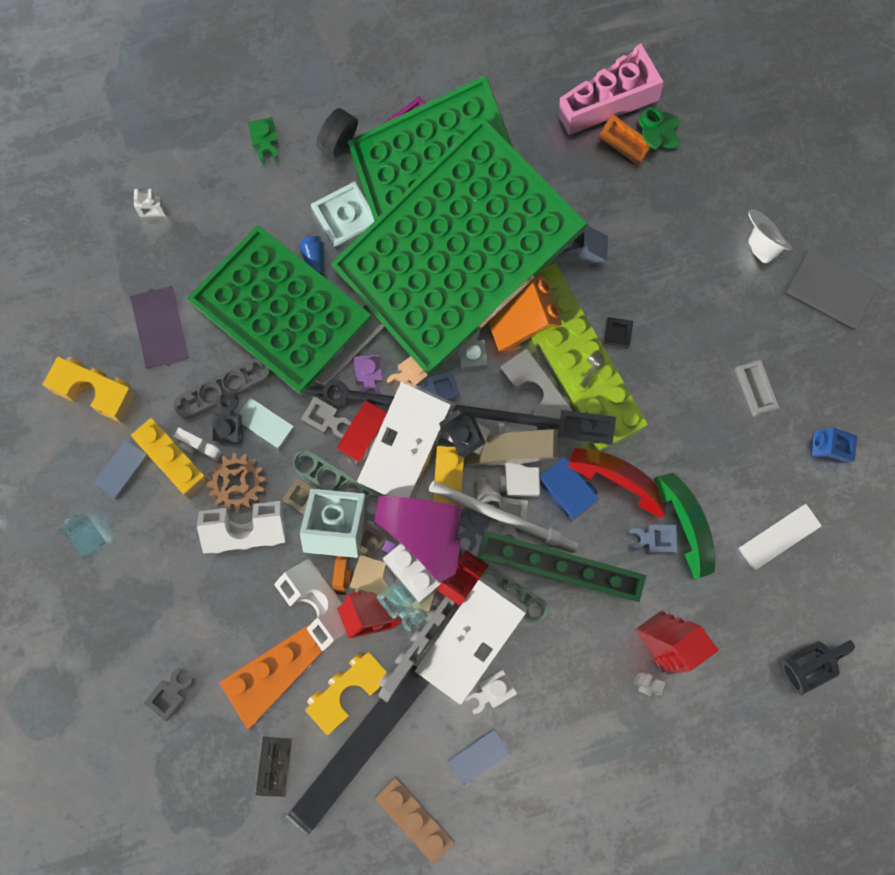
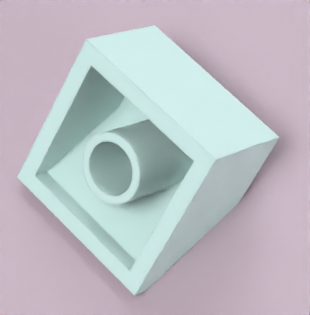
M311 489L300 530L303 553L358 558L363 534L365 494Z

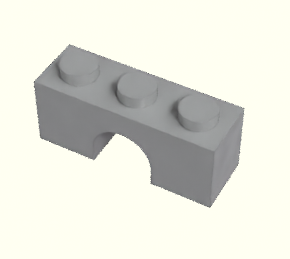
M525 349L501 365L499 373L514 394L526 387L534 388L540 393L542 401L532 408L531 415L536 414L538 416L560 418L561 410L573 411L571 401L566 395L561 396L556 389L558 385L555 379L550 374H545L541 368L542 363L535 353L530 354L528 349ZM539 427L541 430H553V428Z

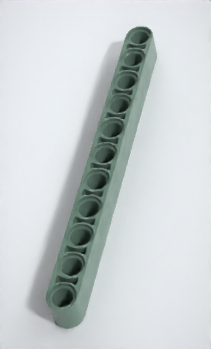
M301 451L295 456L293 466L298 475L320 490L346 492L349 488H356L359 490V493L365 494L364 516L375 524V514H370L367 511V507L372 502H378L379 494L310 451ZM304 460H312L314 465L310 470L303 471L300 469V464ZM328 473L336 476L335 482L331 485L322 483L323 477ZM460 546V551H459L458 560H459V558L463 555V553L466 551V550H465L464 548H462L461 546ZM491 565L488 566L483 576L486 574L493 575L497 581L496 585L504 591L508 589L517 590L520 595L519 602L529 608V605L532 603H537L542 607L543 614L541 617H532L527 609L526 614L523 616L524 620L532 624H538L548 616L549 606L543 598Z

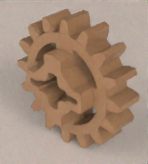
M232 453L231 460L222 456L223 463L220 465L214 462L213 465L216 471L208 472L213 481L207 482L206 486L214 489L209 493V496L211 498L218 497L215 503L218 506L225 503L227 511H230L232 506H235L236 511L241 512L243 505L249 510L252 509L250 502L253 500L259 503L260 500L257 494L265 493V489L260 486L267 483L265 477H260L264 473L263 468H255L258 464L255 459L248 462L247 454H243L241 459H239L236 453ZM240 466L239 469L229 470L230 467ZM253 474L254 486L253 488H250L249 480L251 479ZM222 476L224 479V486L221 488L220 491L219 482ZM232 480H240L242 484L238 487L232 483ZM239 495H244V496H245V497L242 498V499L233 500V498H234L235 496H239Z

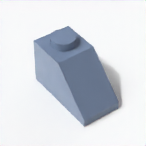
M589 226L555 258L556 263L587 266L607 261L608 236Z

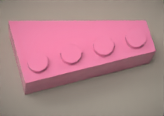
M639 44L629 55L621 56L614 65L608 69H602L597 73L596 77L590 81H584L560 97L558 116L568 135L607 121L612 114L620 116L659 101L663 80L642 44Z

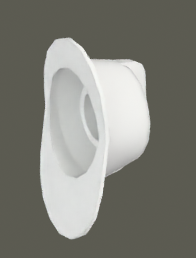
M751 209L749 211V217L754 224V228L748 242L753 253L763 263H768L778 257L785 249H793L767 216L757 210Z

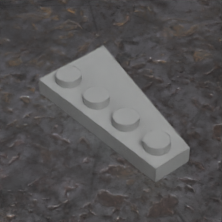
M354 291L351 292L349 297L369 312L373 319L315 380V383L323 387L327 382L334 380L354 357L360 354L376 336H379L385 330V326Z
M445 597L438 608L434 606L425 618L428 621L423 629L419 627L410 639L413 643L409 650L404 648L396 658L395 663L398 664L393 673L388 670L379 682L382 689L378 696L388 702L450 614L455 605L454 601Z

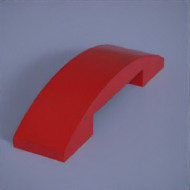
M584 448L573 449L568 467L589 479H592L596 472L639 495L638 506L660 518L664 517L667 503H663L655 482L640 469L608 453Z

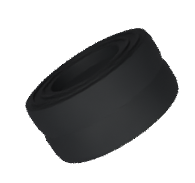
M341 108L335 109L321 127L316 146L333 158L339 157L349 146L348 141L353 139L357 130L358 119Z

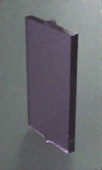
M169 286L157 290L149 289L148 292L130 296L145 367L149 369L161 365L170 366L173 362L189 359L173 287Z

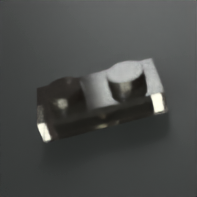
M263 736L256 795L285 797L292 743L291 738Z

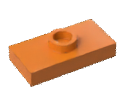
M614 114L609 117L598 135L599 138L636 165L643 161L651 148L639 132Z

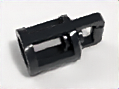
M851 640L834 649H829L825 644L817 641L781 660V666L793 689L798 694L804 695L838 677L840 674L839 659L849 655L856 647ZM814 652L815 659L800 667L795 662L805 655ZM820 669L827 673L809 684L806 680L807 676Z

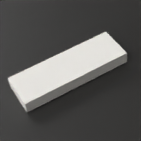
M804 504L738 549L752 569L757 570L822 525L807 504Z

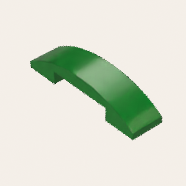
M674 473L653 478L663 503L673 502L693 550L686 553L685 557L694 579L696 580L715 573L713 538L699 502L687 485Z

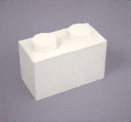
M399 544L383 558L385 564L419 605L437 591L441 584L402 544Z

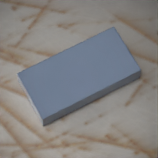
M125 440L93 484L115 499H118L149 456Z
M493 729L448 760L462 784L465 785L509 755L510 752L496 730Z

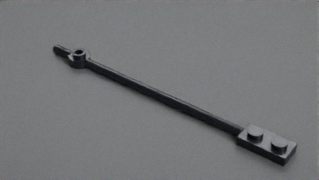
M331 380L324 387L311 385L303 393L304 395L323 397L324 401L332 407H342L348 401L364 403L366 400L377 405L391 406L395 397L349 390L348 386L340 380ZM340 390L341 396L338 399H334V392ZM457 404L453 410L461 409L479 419L558 429L557 437L561 439L613 445L616 417L561 410L560 418Z

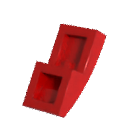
M366 400L345 432L337 449L361 462L374 438L377 437L388 412Z
M466 550L457 562L456 574L442 581L437 590L461 606L489 565Z

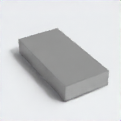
M762 359L739 365L735 368L753 417L780 408Z

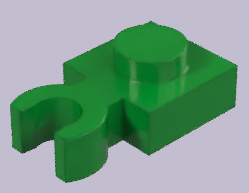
M269 117L248 122L253 148H259L258 157L260 163L265 164L264 156L268 153L273 155L274 161H278L277 150L272 146L278 144L273 118Z

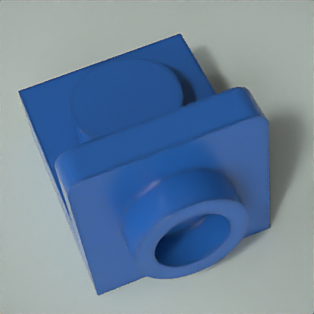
M834 427L817 430L814 432L812 456H829L844 462L855 461L857 435Z

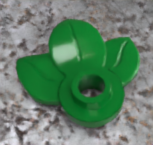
M653 107L647 108L640 113L638 121L643 128L642 137L647 145L653 149H658L660 145L666 148H676L680 145L674 129L681 124V121L676 116L668 112L661 113L660 110Z

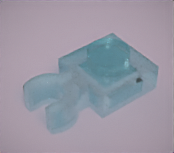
M399 578L376 597L393 619L398 615L402 618V625L409 632L416 626L411 618H414L418 624L426 618L421 610L412 606L416 599Z

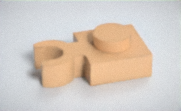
M410 356L398 365V369L402 373L389 376L387 384L391 385L393 382L398 381L400 383L409 382L417 386L430 376Z

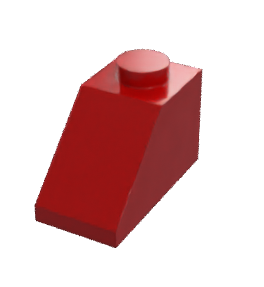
M360 591L353 592L347 595L345 601L337 608L349 639L392 630L407 618L404 611L374 592L361 594Z

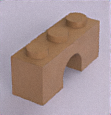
M397 776L374 798L433 865L455 844V840L420 805L416 797Z

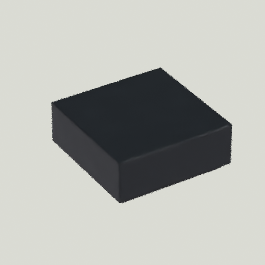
M607 317L603 344L629 348L633 321Z

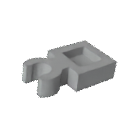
M315 396L301 420L322 432H325L328 426L331 427L333 433L340 438H343L344 434L337 430L338 424L341 422L349 426L351 424L347 418L334 417L337 409Z
M637 673L633 684L639 686L638 692L650 698H653L654 695L663 696L668 686L666 682L644 673Z

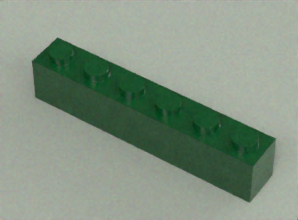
M486 530L483 532L477 554L478 558L640 602L647 576Z

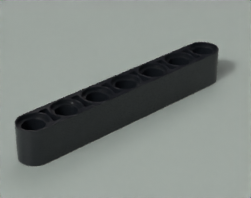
M413 665L388 702L381 698L286 816L288 820L307 836L430 683L415 672L417 666Z

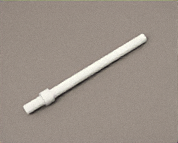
M433 481L430 485V492L543 539L547 545L552 547L559 546L573 553L578 549L579 544L561 536L559 531L552 528L548 530L438 482Z

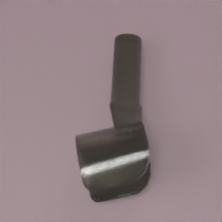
M595 350L587 359L592 367L580 383V386L583 388L587 387L596 371L604 365L605 358L598 350Z

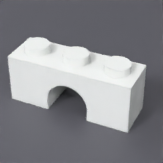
M509 422L498 423V434L537 430V426ZM513 463L500 464V466L504 465L505 476H500V492H505V497L538 499L540 495L539 467H525L522 464Z
M281 501L253 504L252 521L246 524H237L231 521L226 508L199 511L197 530L203 554L221 553L234 549L246 550L251 547L275 546L279 543H285L286 526Z
M308 558L284 572L274 585L289 606L304 601L310 603L315 608L317 618L307 630L321 650H326L344 638L347 632L337 610L342 603L338 599L336 592L330 588L321 576L319 569L313 565Z

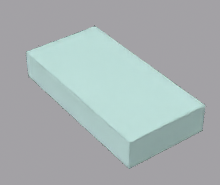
M249 398L239 412V415H242V425L277 449L282 447L295 429L294 426L252 398Z

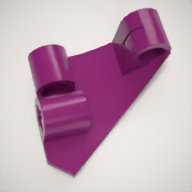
M380 496L374 519L375 524L379 525L400 542L429 571L438 583L456 574L460 551L458 533L463 509L455 505L424 499Z

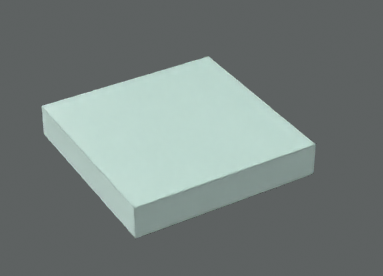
M356 181L311 204L312 210L335 249L355 240L374 222L369 203Z

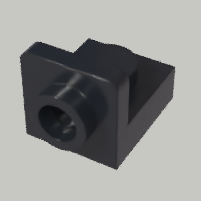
M461 409L451 412L439 423L440 428L450 434L459 456L465 458L486 443L475 417Z

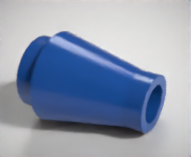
M311 236L301 239L299 249L304 261L321 275L324 274V242H321V237Z

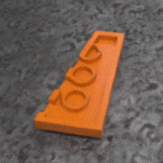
M312 623L219 682L247 730H250L261 716L290 688L294 681L324 652L307 630Z

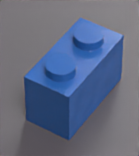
M563 457L539 476V484L567 519L572 522L593 506L599 498L596 496L598 491L590 481L585 482L579 475V472L568 467L569 462Z

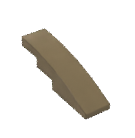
M536 430L488 435L480 455L472 452L466 456L463 467L483 464L489 466L506 463L524 464L557 458L558 430Z

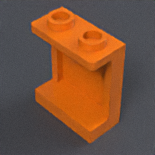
M536 276L488 321L499 351L514 352L520 349V343L548 327L562 325L560 310L553 301L550 293V284L544 277Z

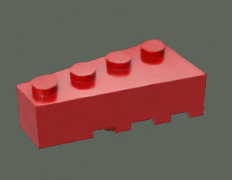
M662 610L635 629L655 656L653 662L662 673L666 671L668 675L691 672L719 651L702 626L690 621L685 622L680 617L675 619L672 614L668 613L666 615Z

